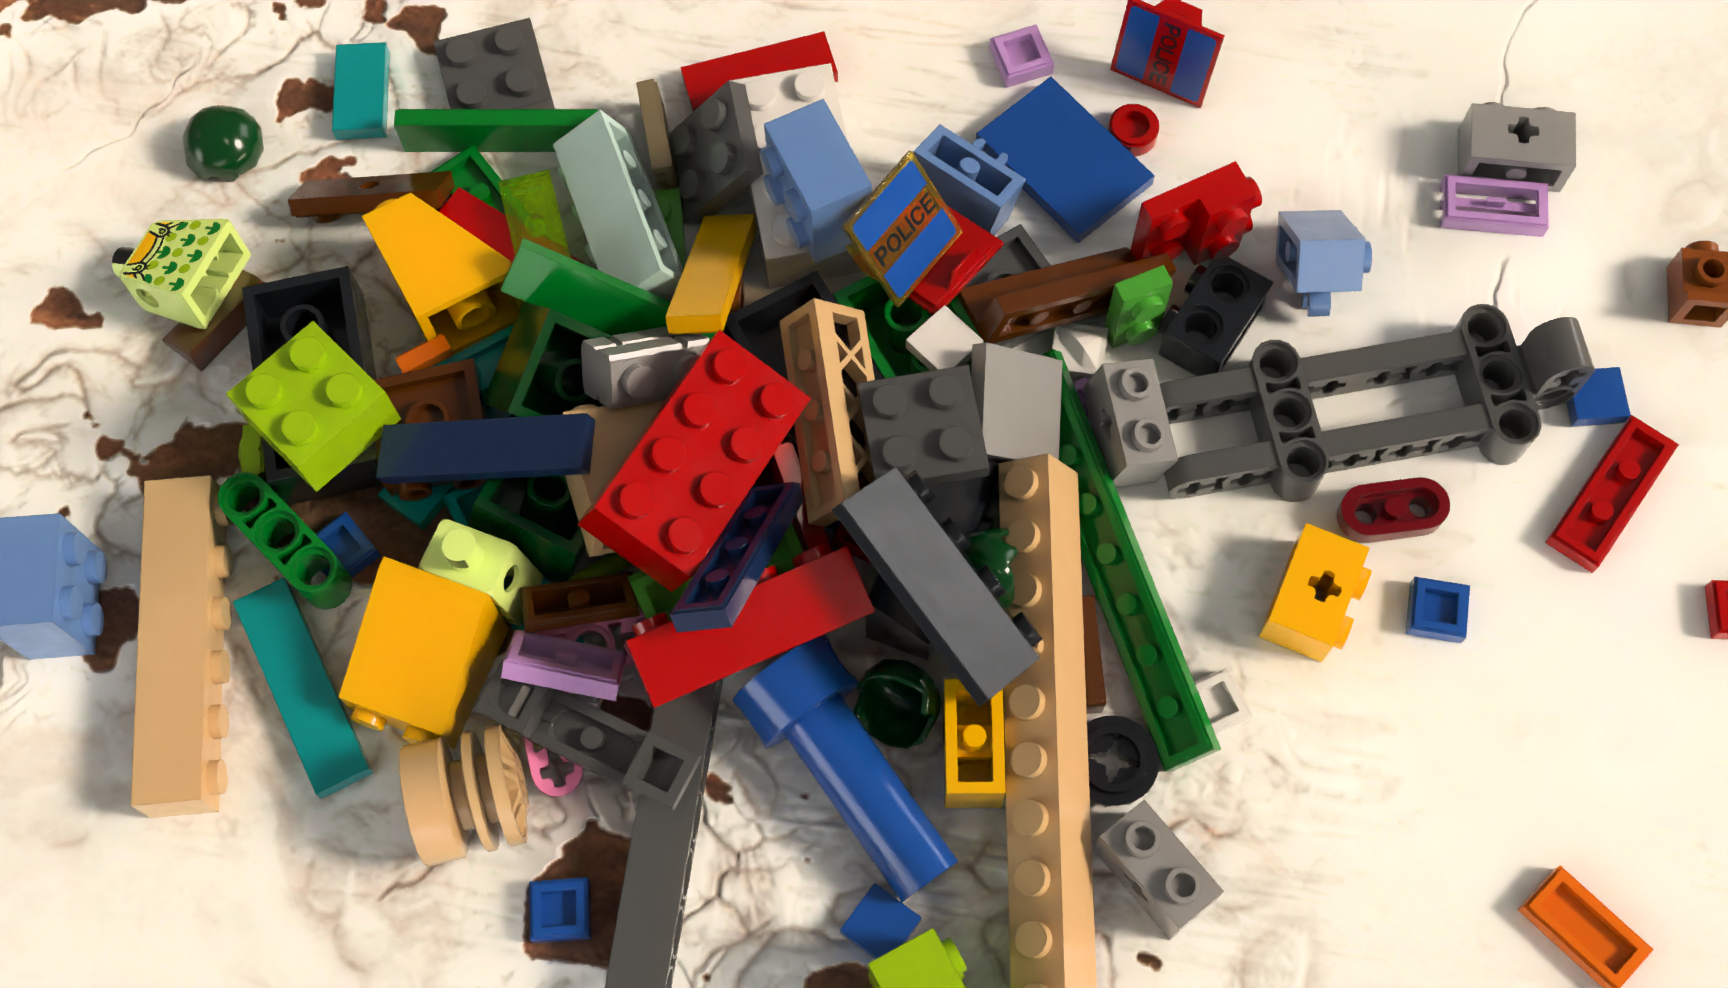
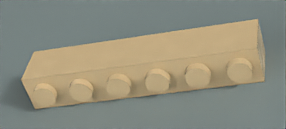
M211 475L144 481L131 807L150 818L219 812L220 794H224L227 790L228 774L226 764L221 759V738H226L228 735L229 716L226 706L222 704V684L228 683L230 679V660L227 651L223 650L224 630H229L232 622L231 605L229 599L225 597V578L231 577L233 572L232 552L229 545L226 544L227 526H231L233 522L224 514L218 504L220 486Z

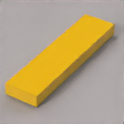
M755 214L704 216L665 316L668 334L717 333L718 330H724L757 231Z

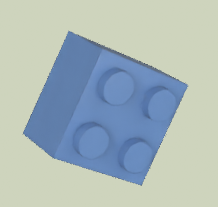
M824 98L764 123L766 146L760 148V154L769 174L763 176V181L773 204L778 206L783 203L790 217L786 219V224L796 247L800 249L806 246L816 264L861 244V241L853 231V225L872 204V184Z
M60 513L0 518V640L28 660L95 655L96 636H100L104 628L103 610L99 604L100 583H104L107 577L105 555Z

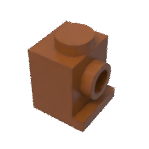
M1696 241L1687 245L1686 248H1681L1666 267L1668 323L1721 328L1728 321V252L1719 251V245L1713 241Z

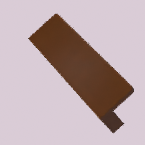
M1124 247L964 287L959 292L958 298L980 337L984 340L983 342L993 344L1108 313L1115 283L1162 265L1165 266L1172 278L1177 268L1167 253L1136 260L1131 250Z

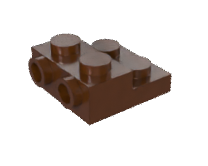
M473 358L374 379L386 392L401 418L396 424L488 419L484 403H482L483 395L478 367ZM382 436L375 441L377 461H379ZM487 479L386 484L381 481V483L391 496L399 495V498L404 501H419L433 494L432 487L453 483L457 489H474L483 486Z

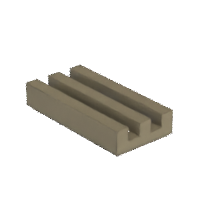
M654 79L636 82L651 168L655 175L656 183L659 190L678 188L679 182L674 155L671 150L667 117L658 84L654 82Z

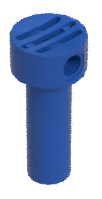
M826 634L800 644L763 669L733 697V703L750 721L765 749L773 747L786 739L789 741L901 902H904L955 865L958 859L843 698L858 685L859 681L840 662Z

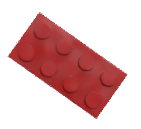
M718 330L696 355L577 525L666 589L673 592L693 576L811 398L721 330Z
M829 542L823 543L792 558L795 569L781 575L778 574L775 565L765 568L732 627L677 633L673 622H669L666 612L632 625L636 637L627 640L625 644L652 707H658L874 613V607L848 547L846 546L833 552Z

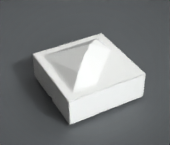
M1068 323L1055 327L1052 349L1062 353L1072 379L1079 380L1086 377L1089 381L1099 367L1104 364L1109 328L1078 323Z

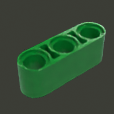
M242 472L226 479L218 493L220 508L308 603L324 610L336 608L344 603L352 590V577L329 547L256 474ZM260 498L255 508L243 512L248 502ZM295 533L293 540L288 545L276 549L282 537ZM324 569H330L328 577L323 582L317 585H310L316 573Z

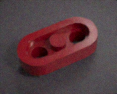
M1424 477L1362 484L1351 488L1343 497L1337 509V522L1346 536L1361 543L1425 536L1435 532L1445 521L1450 512V499L1446 490L1439 483ZM1417 504L1421 506L1425 511V516H1415L1410 511L1409 505ZM1364 511L1368 513L1372 518V523L1365 524L1360 522L1355 512Z

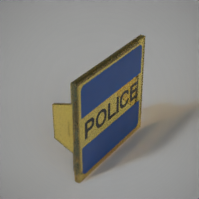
M908 151L842 226L852 242L845 247L862 272L879 281L896 307H899L963 232L912 151Z

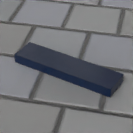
M587 413L383 425L376 478L386 484L590 474L595 419Z
M799 482L751 487L672 610L670 617L677 633L733 626L805 500Z

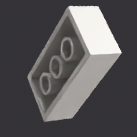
M831 63L730 80L746 86L763 175L750 184L749 189L769 289L789 285L815 271H818L822 279L867 271L853 262V258L864 248L862 243L815 264L806 246L800 249L796 247L786 224V219L790 216L783 203L778 206L773 204L763 181V176L769 174L760 154V148L766 146L764 123L824 98L847 139Z

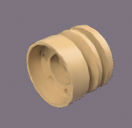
M501 723L486 726L484 730L485 754L473 730L464 731L461 735L460 760L454 761L446 742L441 737L403 745L400 749L399 773L404 808L414 845L424 865L433 866L466 858L469 846V830L474 828L486 851L498 850L499 822L510 846L513 847L527 843L529 799L525 776L519 756L512 748L505 727Z

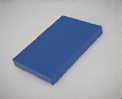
M1051 76L976 133V140L982 138L986 141L983 150L989 156L997 159L1002 152L1008 155L1005 166L1026 179L1022 189L1077 243H1080L1153 185L1155 175Z

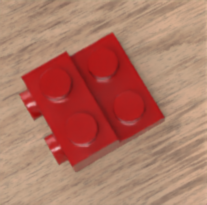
M1234 161L1141 203L1130 250L1136 260L1167 253L1172 261L1185 250L1194 266L1209 259L1213 260L1218 251L1229 257L1239 248L1242 236L1253 230L1250 214L1252 209L1262 204L1261 191L1255 180L1250 176L1246 177L1237 162Z

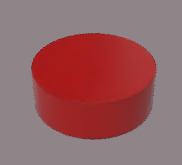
M1126 104L1113 112L1109 120L1108 131L1135 157L1148 153L1155 146L1159 133V120L1155 113L1146 106Z

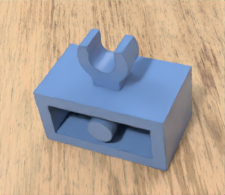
M939 124L913 151L910 160L914 162L927 183L922 190L928 192L995 236L1008 221L1026 179L1005 166L1008 159L1006 153L1002 152L997 159H994L982 150L986 143L984 139L979 138L971 144Z
M1341 210L1278 211L1275 262L1295 291L1301 293V307L1307 308V316H1329L1331 292L1362 291L1363 273H1369L1372 266L1371 244L1369 241H1366L1358 228L1353 225Z

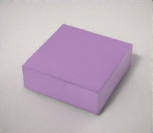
M1037 24L990 38L989 49L1006 88L1053 74L1054 62Z

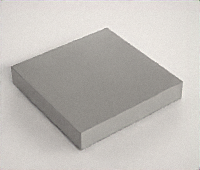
M987 342L972 344L971 380L988 459L1007 462L1049 453L1059 460L1063 360Z

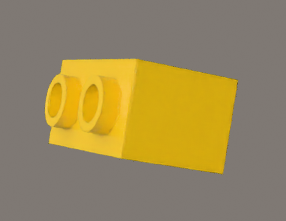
M1306 523L1294 543L1259 637L1319 662L1324 660L1333 647L1341 650L1354 621L1353 618L1345 615L1351 598L1358 601L1361 599L1371 576L1372 570L1363 567L1370 548ZM1315 588L1324 592L1322 595L1324 602L1314 598L1316 594Z
M944 679V808H1002L1006 794L1003 689L979 707L959 679Z

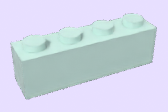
M599 110L553 144L560 166L557 167L558 175L569 189L574 202L571 206L572 214L583 228L588 244L585 246L586 253L599 271L671 301L682 275L683 267L630 131Z

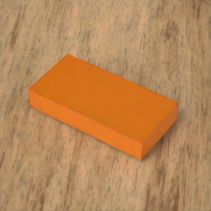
M1561 865L1554 868L1517 909L1602 988H1621L1654 950Z

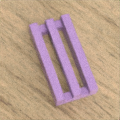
M1444 174L1440 182V192H1443L1440 200V210H1443L1440 218V228L1544 237L1549 229L1548 183ZM1456 193L1491 197H1487L1486 200L1456 197ZM1506 198L1535 200L1536 204L1507 202Z
M515 630L503 661L501 678L616 701L627 653Z

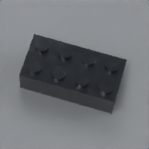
M349 266L242 287L252 371L309 323L314 321L373 380L377 379L364 294ZM261 436L267 483L287 505L383 485L376 478L378 458L375 442L316 492Z

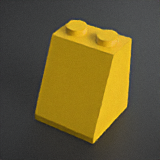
M412 193L398 199L386 200L380 203L373 211L362 216L386 266L427 341L436 338L439 334H444L454 354H457L515 323L523 300L500 291L511 265V261Z
M383 557L372 587L339 698L353 712L350 718L367 728L382 732L385 724L403 730L402 738L411 744L441 737L446 742L448 748L455 749L509 627L489 594Z

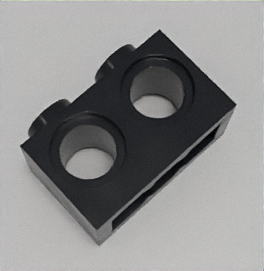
M1218 251L1207 268L1199 264L1192 273L1184 289V292L1189 294L1182 307L1180 308L1172 304L1162 319L1158 332L1164 336L1158 354L1196 376L1222 372L1263 309L1274 282ZM1213 292H1226L1230 294L1234 298V300H1222L1218 298ZM1187 332H1202L1209 340H1194Z

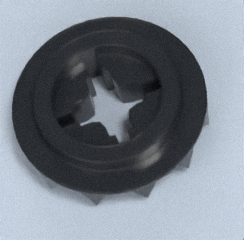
M1102 716L1087 723L1090 799L1101 803L1105 808L1119 805L1129 806L1148 793L1157 778L1159 754L1156 744L1141 725L1128 718ZM1113 740L1118 741L1119 759L1128 762V765L1131 766L1129 768H1119L1112 783H1108L1106 766L1097 763L1095 759L1096 757H1105L1109 748L1113 745Z

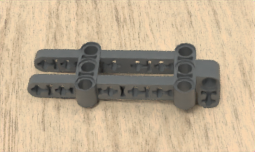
M1476 304L1470 306L1462 314L1452 332L1300 358L1296 349L1289 343L1282 340H1268L1262 342L1255 349L1247 368L1160 383L1169 424L1250 410L1259 442L1179 457L1178 461L1164 473L1169 495L1173 498H1189L1270 483L1274 492L1280 498L1289 502H1301L1309 499L1315 493L1326 473L1477 446L1481 454L1492 463L1509 465L1517 462L1539 436L1542 425L1538 410L1555 407L1571 400L1595 371L1579 321L1575 317H1560L1544 322L1531 330L1522 344L1517 346L1505 314L1493 305ZM1469 332L1479 333L1486 342L1476 340ZM1261 368H1274L1282 377H1269L1262 372ZM1455 374L1465 405L1458 408L1321 432L1312 399ZM1484 379L1494 380L1500 385L1502 390L1491 388ZM1274 416H1288L1295 422L1296 426H1283L1276 421ZM1499 426L1510 428L1515 432L1518 439L1507 437L1502 433ZM1298 463L1303 465L1309 471L1310 476L1300 477L1290 471L1287 464Z

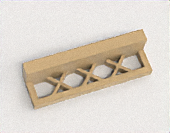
M813 298L780 320L788 381L811 398L794 423L808 524L826 527L839 520L832 509L860 491L857 476L859 471L870 483L874 481L859 395L855 398L843 384L841 371L844 368L854 380L857 394V383L873 381L875 377L864 311ZM834 322L847 325L849 348L835 333ZM851 419L864 433L866 445L864 449L851 435L849 424Z

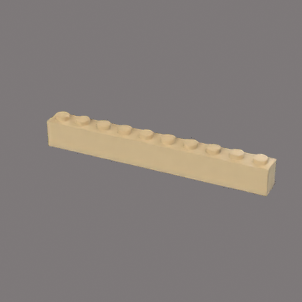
M1049 453L999 463L1000 528L1009 529V535L1002 537L1001 540L1006 544L1016 547L1018 550L1017 556L1009 565L1014 576L1015 597L1008 610L1013 617L1022 611L1043 638L1042 641L1035 645L1041 653L1040 659L1004 687L1010 988H1097L1078 473Z

